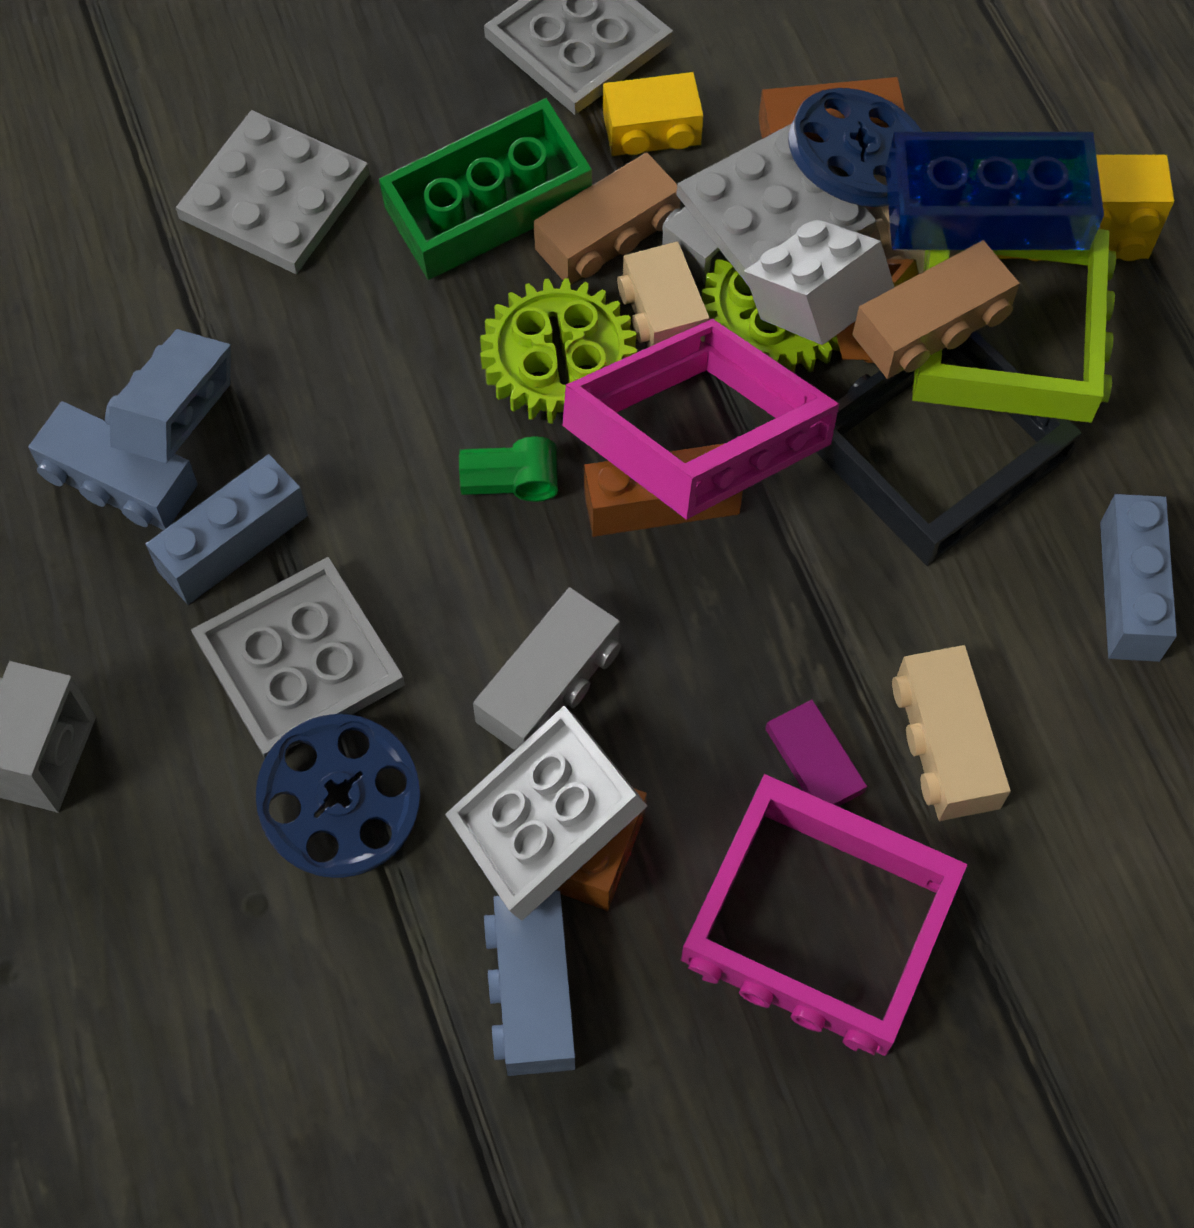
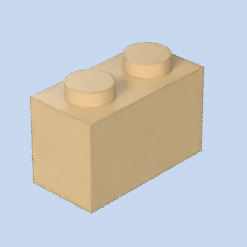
M678 241L624 255L623 276L617 277V284L623 303L625 305L631 303L635 315H632V323L639 343L646 342L647 346L651 347L709 320V315ZM705 335L701 337L702 342L705 341Z

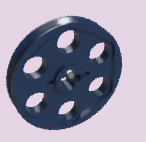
M832 88L811 95L800 105L789 130L788 142L790 152L802 173L826 193L856 205L884 207L906 200L919 187L930 162L927 140L916 122L892 102L878 95L858 89ZM826 109H835L841 112L845 118L834 117ZM870 118L881 119L889 127H880L873 123ZM811 132L817 134L824 142L812 141L804 133ZM894 151L905 152L914 161L901 159ZM828 166H836L847 172L848 177L834 174ZM874 175L888 178L894 186L881 184L875 179Z
M348 714L318 716L304 721L286 732L268 752L259 771L256 786L258 816L271 845L285 860L295 867L314 875L330 878L351 877L369 872L395 855L413 829L420 798L417 771L404 745L383 726L369 719ZM351 730L364 733L370 743L367 753L356 759L345 757L338 748V741L341 736ZM305 743L313 747L317 753L316 763L313 767L302 772L292 770L285 761L286 752L291 746ZM394 768L404 774L407 785L400 795L387 797L377 790L375 780L382 770ZM358 774H362L352 784V788L348 792V799L351 802L349 806L344 808L341 804L337 803L331 808L328 806L319 817H314L325 807V803L329 798L326 789L328 785L333 784L335 787L340 788L345 784H350ZM281 794L295 796L301 804L299 816L290 823L282 824L276 822L269 813L271 802ZM369 820H382L390 827L392 836L386 846L372 849L361 841L360 830ZM321 832L333 835L339 845L336 856L324 863L311 859L307 853L308 841L312 836Z

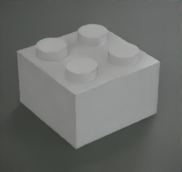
M819 219L802 225L795 235L778 247L767 250L762 254L760 260L744 270L761 320L821 345L856 321L859 306L895 288L880 240Z
M9 661L3 678L0 677V798L59 812L96 718L72 676Z

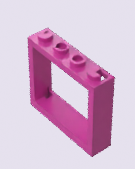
M710 319L566 384L562 426L687 520L831 445L839 403L714 319ZM705 335V341L702 342L701 337ZM707 370L775 417V419L684 463L617 414V412Z
M764 774L683 946L681 961L689 964L688 969L703 975L702 980L717 984L721 979L740 988L739 994L755 1005L769 1008L772 1003L791 1012V1019L806 1029L821 1032L823 1028H826L843 1036V1043L854 1051H857L859 1048L872 1055H875V1052L886 1056L895 1041L967 864ZM764 816L936 893L883 1020L708 940Z

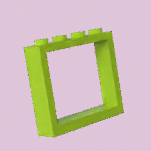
M933 209L925 242L923 272L949 259L950 249L964 251L982 240L985 241L996 255L1088 266L1083 381L946 365L941 364V349L930 355L928 360L915 370L912 401L1092 423L1100 403L1109 401L1112 387V376L1104 374L1105 362H1109L1113 348V333L1106 332V321H1110L1115 302V292L1107 291L1108 280L1112 279L1116 264V251L1109 250V230Z

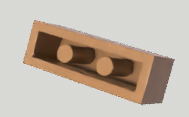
M646 152L534 220L535 250L562 280L569 278L570 285L582 277H591L609 260L619 254L624 255L631 252L640 241L654 232L663 231L662 227L666 218L672 211L680 208V199L676 195L677 184Z
M982 240L859 306L852 335L887 379L903 370L912 372L922 366L930 355L945 347L947 349L958 347L968 339L971 333L985 325L994 327L1003 322L1013 310L1012 305L1020 283L985 241Z

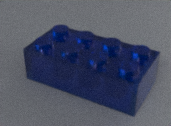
M894 132L886 164L892 250H966L982 240L985 241L991 250H1090L1104 216L1093 132Z

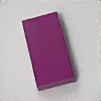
M813 700L767 722L765 728L804 792L838 807L865 793L867 785Z

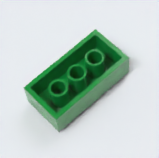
M544 98L379 178L386 211L427 280H430L533 229L534 220L592 186V169L547 98Z

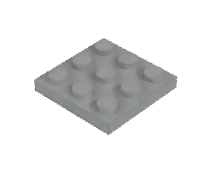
M519 0L484 25L485 38L574 115L603 95V83L622 81L672 44L673 30L636 0Z
M251 110L176 206V211L180 220L297 274L370 175L368 163Z
M792 124L677 183L676 195L748 286L744 270L760 260L762 254L767 250L778 247L791 238L802 225L819 219L865 236L872 234L875 230L877 221L865 206L852 204L826 193L812 183L798 168L791 155L788 142L789 130ZM828 166L834 174L838 175L831 166Z
M329 557L191 629L196 642L264 758H266L273 745L286 732L298 724L323 715H352L405 685L403 675Z
M563 706L445 815L508 910L523 921L648 806L576 716Z

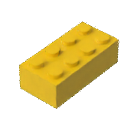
M975 155L959 213L1109 230V250L1116 251V259L1125 261L1149 259L1174 204L1167 155ZM996 255L999 259H1028ZM1028 259L1031 261H1041L1036 259Z

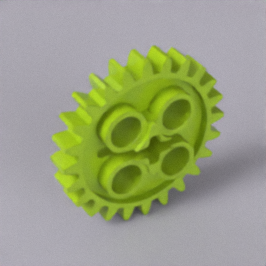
M728 259L727 261L715 260L714 273H707L705 289H702V301L709 315V320L714 319L794 374L796 364L801 363L807 371L812 372L816 357L828 364L831 359L832 350L840 351L837 336L821 345L761 320L747 283ZM742 293H748L751 296L742 295ZM760 330H771L774 333H764Z
M569 278L563 280L560 289H554L550 280L544 279L543 291L539 292L529 283L525 284L526 296L524 298L513 292L508 293L509 308L496 304L494 306L495 319L485 320L486 334L480 336L482 369H486L487 384L496 386V398L501 400L510 396V405L513 412L520 409L524 404L527 405L528 416L531 420L537 416L540 410L547 411V420L551 424H553L557 412H564L566 385L560 383L556 348L552 343V327L549 317L555 316L558 320L561 350L565 357V372L569 383L637 353L635 348L636 331H630L631 317L629 315L620 316V302L615 301L605 305L606 291L603 289L593 296L588 295L587 282L580 285L577 291L571 290ZM583 325V326H586V327H583V328H574V327H571V326ZM529 331L537 332V334L527 335L524 333ZM582 365H591V366H593L594 368H591V369H581V368H579V366H582ZM534 372H544V373H547V374L542 375V376H533V375H531V373H534Z

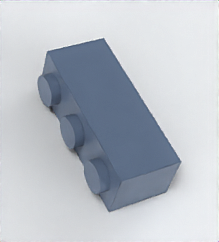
M176 329L163 345H158L155 348L152 357L142 369L136 370L133 373L130 382L120 394L110 399L105 412V422L107 425H110V447L167 463L230 386L231 344Z
M63 401L59 403L28 446L38 465L37 472L45 480L60 487L66 483L78 489L82 496L98 506L104 507L108 503L120 509L129 520L142 527H147L150 523L162 530L168 528L198 485L189 460L174 454L167 463L112 448L110 447V425H107L104 420Z
M270 454L266 455L146 543L157 571L184 602L189 605L308 516L301 488Z
M1115 494L1100 522L1108 659L1160 662L1177 637L1166 497Z
M554 891L523 921L508 910L500 896H494L495 915L484 916L486 948H497L499 969L488 970L490 1004L501 1003L503 1025H492L494 1060L505 1059L508 1076L575 1070L560 891Z

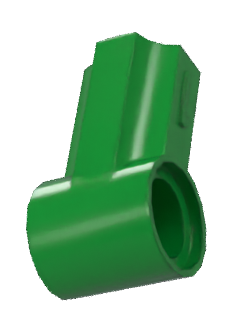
M533 436L516 441L513 447L459 449L461 495L514 493L519 499L531 502L545 501L553 498L558 492L557 447L555 442L548 438Z

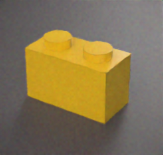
M694 72L603 83V116L612 156L638 155L648 151L671 148L683 149L688 146L701 145L703 111Z

